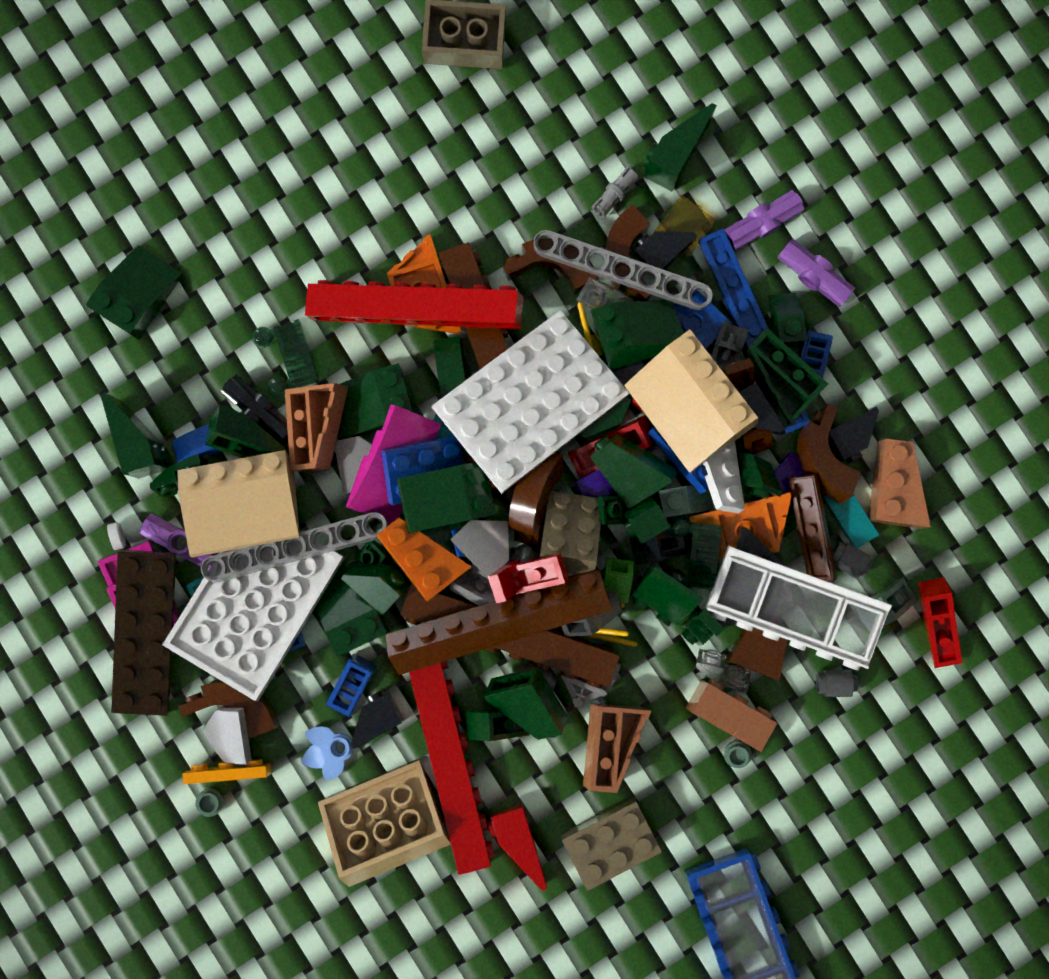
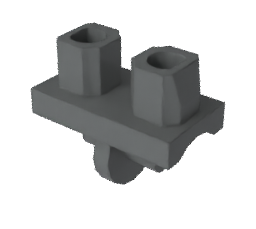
M724 321L721 324L711 353V357L723 373L725 366L739 360L749 331Z

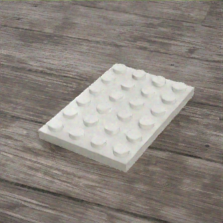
M560 310L433 404L432 409L502 494L620 403L630 393Z
M294 540L288 545V552L291 555H297L302 550L301 541ZM314 540L316 547H325L324 545ZM271 547L264 549L261 554L262 561H272L276 555L275 550ZM332 551L222 582L214 583L204 577L162 645L254 701H259L345 558ZM246 555L238 556L234 562L235 567L239 570L246 568L249 559ZM213 562L208 570V574L211 577L218 576L222 570L221 564Z

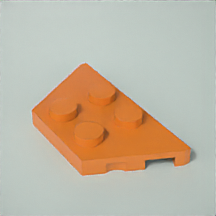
M431 234L426 235L413 251L410 250L399 264H396L387 272L391 286H394L396 282L408 283L410 287H420L421 283H430L436 285V288H446V281ZM404 325L455 334L462 333L460 327Z
M790 491L782 493L781 497L769 496L768 499L761 498L745 502V510L740 513L712 510L691 515L688 517V521L704 536V540L717 551V555L722 560L728 545L736 548L743 526L747 527L772 553L779 552L792 494Z

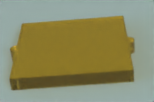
M681 195L655 231L694 232L697 235L696 241L682 253L689 258L699 245V238L706 236L717 220L703 211L701 205L696 206Z

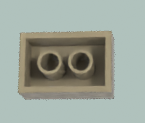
M425 0L422 39L424 64L502 69L506 5Z
M551 491L549 495L540 558L561 553L568 578L594 571L596 568L601 527L598 498Z
M634 797L561 834L562 842L587 891L662 853Z

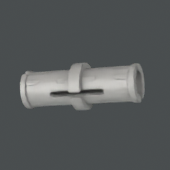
M626 167L613 183H609L606 186V191L592 205L593 211L598 216L605 218L614 205L622 202L626 192L639 179L635 171Z

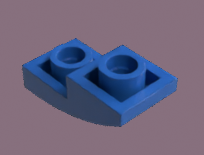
M209 424L192 430L172 441L178 462L196 454L203 457L204 455L215 456L222 452L205 445Z

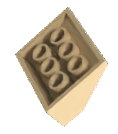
M690 329L666 346L624 385L689 473L758 424L757 415Z
M286 450L177 470L178 495L191 558L300 537L294 471H290V458Z
M420 760L318 802L338 877L348 887L451 845L443 817Z

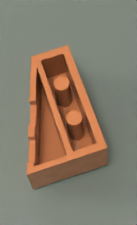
M330 383L285 389L290 471L308 473L330 470L348 386Z
M884 439L877 442L868 515L871 522L917 529L931 527L913 442Z
M712 679L708 683L701 680L686 709L762 752L777 725L775 721L771 720L773 714L759 706L756 710L747 706L749 700L735 692L731 697L723 692L725 686Z
M590 703L583 779L584 787L589 791L618 792L630 764L632 752L636 743L640 740V733L646 719L651 714V710L644 707Z

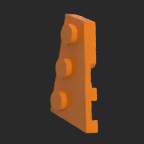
M401 518L396 519L376 535L426 601H429L471 568L470 565L420 531L408 533L406 522Z

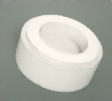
M120 523L108 524L107 531L113 549L125 548L126 540Z

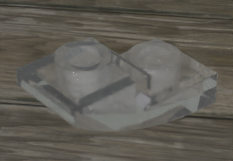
M591 276L576 301L581 302L590 309L614 302L636 301L631 296Z
M699 648L696 663L697 669L717 683L747 694L751 670L744 669L739 665L725 664L726 655L716 650Z

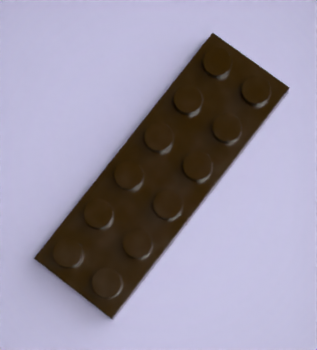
M122 549L118 551L111 713L167 716L169 714L172 651L162 644L173 628L176 553Z

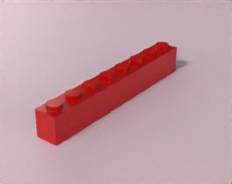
M318 280V284H308L305 316L314 321L521 329L524 297L512 286H500L499 290L489 289L485 285H473V289H465L457 284H447L446 288H436V285L430 283H421L420 287H410V284L396 282L394 286H385L381 282H369L368 285H359L355 281H343V285L328 280Z
M448 661L409 672L457 872L458 875L491 867V858L495 857L492 841L487 842L484 831L489 830L485 814L480 815L478 804L482 803L478 787L473 788L471 777L475 776L472 760L466 759L464 750L469 749L466 734H460L458 723L462 722L459 706H453L451 696L455 695V689L452 679L447 680L445 669H448L449 665Z

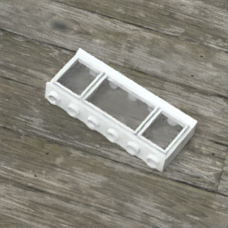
M728 545L706 609L711 611L710 614L715 619L725 622L728 617L736 620V626L748 631H752L753 627L764 631L763 636L776 641H779L780 637L790 640L789 645L803 651H805L806 647L817 650V656L832 661L833 656L844 660L842 665L859 671L860 666L866 669L869 668L870 660L892 605Z

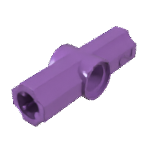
M792 190L769 204H761L749 212L747 217L725 229L724 231L733 250L740 249L758 237L761 239L777 230L782 223L799 215L804 210L802 200L798 193Z
M793 238L777 257L798 274L799 280L806 287L813 291L818 290L838 307L842 306L855 290L852 284L834 271L833 265L827 259L820 255H813Z
M153 513L145 519L141 526V535L167 548L171 553H176V555H180L200 567L206 558L219 554L213 553L191 558L188 544L183 550L177 547L178 538L181 536L186 537L185 531Z

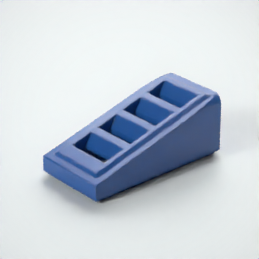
M806 331L807 341L801 345L799 357L805 363L818 365V369L813 370L823 378L833 336ZM810 341L823 344L822 348L810 345ZM807 352L820 354V359L807 356Z
M352 654L326 706L350 717L377 666L357 654ZM349 675L362 683L359 685L346 677ZM342 685L355 691L356 694L354 695L342 689ZM337 694L351 701V704L348 705L337 699Z

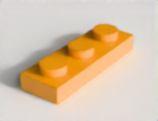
M252 759L246 765L237 766L232 763L220 762L218 767L208 768L207 763L191 765L190 770L182 773L183 784L265 778L272 774L271 763H263L262 759Z

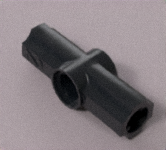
M238 375L233 376L224 384L221 392L242 410L241 413L250 417L281 445L288 441L287 419L276 410L277 407L260 392L257 393Z

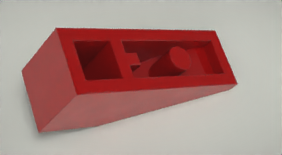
M644 415L568 452L578 476L581 477L599 469L590 458V455L595 449L594 444L604 436L611 438L618 433L643 449L650 447L654 441L647 434L652 428L647 416Z
M945 577L917 582L920 605L934 668L961 664L962 657L953 597Z
M523 803L491 813L492 821L487 822L491 837H497L501 848L542 891L546 890L547 882Z

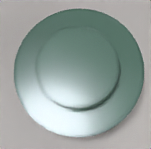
M737 740L730 742L725 747L724 759L728 765L733 768H743L749 764L752 753L746 743Z
M212 788L203 790L196 798V809L201 815L206 817L217 815L224 805L222 794Z

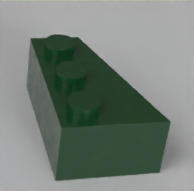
M768 328L743 353L746 359L750 358L752 361L754 374L784 428L792 424L828 385L820 375Z

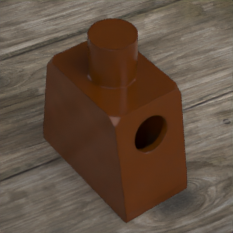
M773 614L771 621L768 622L778 625L780 616ZM753 627L752 631L743 629L729 652L726 661L779 681L787 639L780 637L779 641L767 638L763 636V630Z

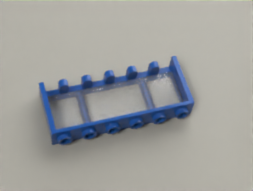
M745 847L743 850L684 870L723 979H796L800 977L795 961H789L786 951L790 950L787 938L784 933L780 934L776 924L781 923L775 907L770 908L767 900V897L771 896L765 880L760 881L757 871L761 870L755 853L751 855Z

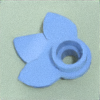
M324 726L307 730L305 735L312 746L304 754L301 763L310 768H322L323 777L326 781L338 777L344 769L345 760L353 753L351 747L352 739L343 733L335 734L330 728ZM338 742H342L345 745L343 752L337 751L336 744Z

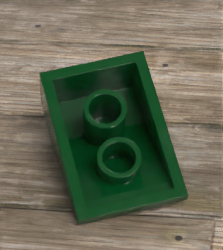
M711 103L662 136L658 145L653 143L643 165L647 168L644 177L672 192L706 132L717 105Z
M138 245L100 282L85 306L140 340L183 274Z
M671 301L614 302L591 310L595 331L610 370L655 357L666 346L684 334Z
M399 363L370 371L340 383V385L348 386V392L338 431V440L381 430L390 405H397L415 413Z
M107 393L100 394L122 474L139 479L169 468L167 462H170V454L167 447L162 445L123 401Z
M476 462L397 478L408 533L496 515L488 476Z
M352 560L338 568L316 605L324 631L336 657L390 633L383 616L341 579L354 563H358L356 560Z
M656 566L647 568L630 594L635 598L632 603L644 611H647L648 608L658 613L655 618L668 627L671 623L678 626L703 600L701 596Z

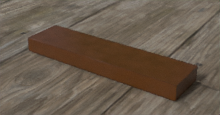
M818 474L791 476L788 480L806 573L818 579L833 582L837 579Z

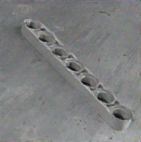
M550 230L540 231L534 237V250L541 257L695 310L705 309L712 300V290L704 283ZM542 237L552 239L554 245L550 250H542L538 246V241ZM567 246H575L579 250V255L575 259H568L563 251ZM595 254L601 255L605 261L604 265L601 268L592 267L589 263L591 256ZM620 263L628 265L630 268L629 275L626 277L618 276L615 273L616 265ZM645 272H651L654 274L656 282L651 286H646L641 282V275ZM677 281L681 285V292L676 295L670 294L666 289L667 283ZM695 290L704 291L707 295V301L702 304L694 302L692 293Z
M376 512L299 532V538L240 548L210 556L202 562L201 573L203 577L214 583L226 581L377 540L376 535L379 532L371 533L368 530V523L372 519H380L383 527L379 532L385 529L388 523L381 514ZM346 526H352L356 529V535L351 540H344L341 537L342 529ZM320 533H325L329 536L328 544L322 548L316 547L315 537ZM294 540L301 541L302 550L297 555H291L288 552V545ZM266 548H273L276 554L275 558L270 562L262 561V551ZM240 555H246L249 559L247 567L240 570L237 569L234 564L235 559ZM213 562H219L222 566L221 573L216 577H211L208 574V567Z

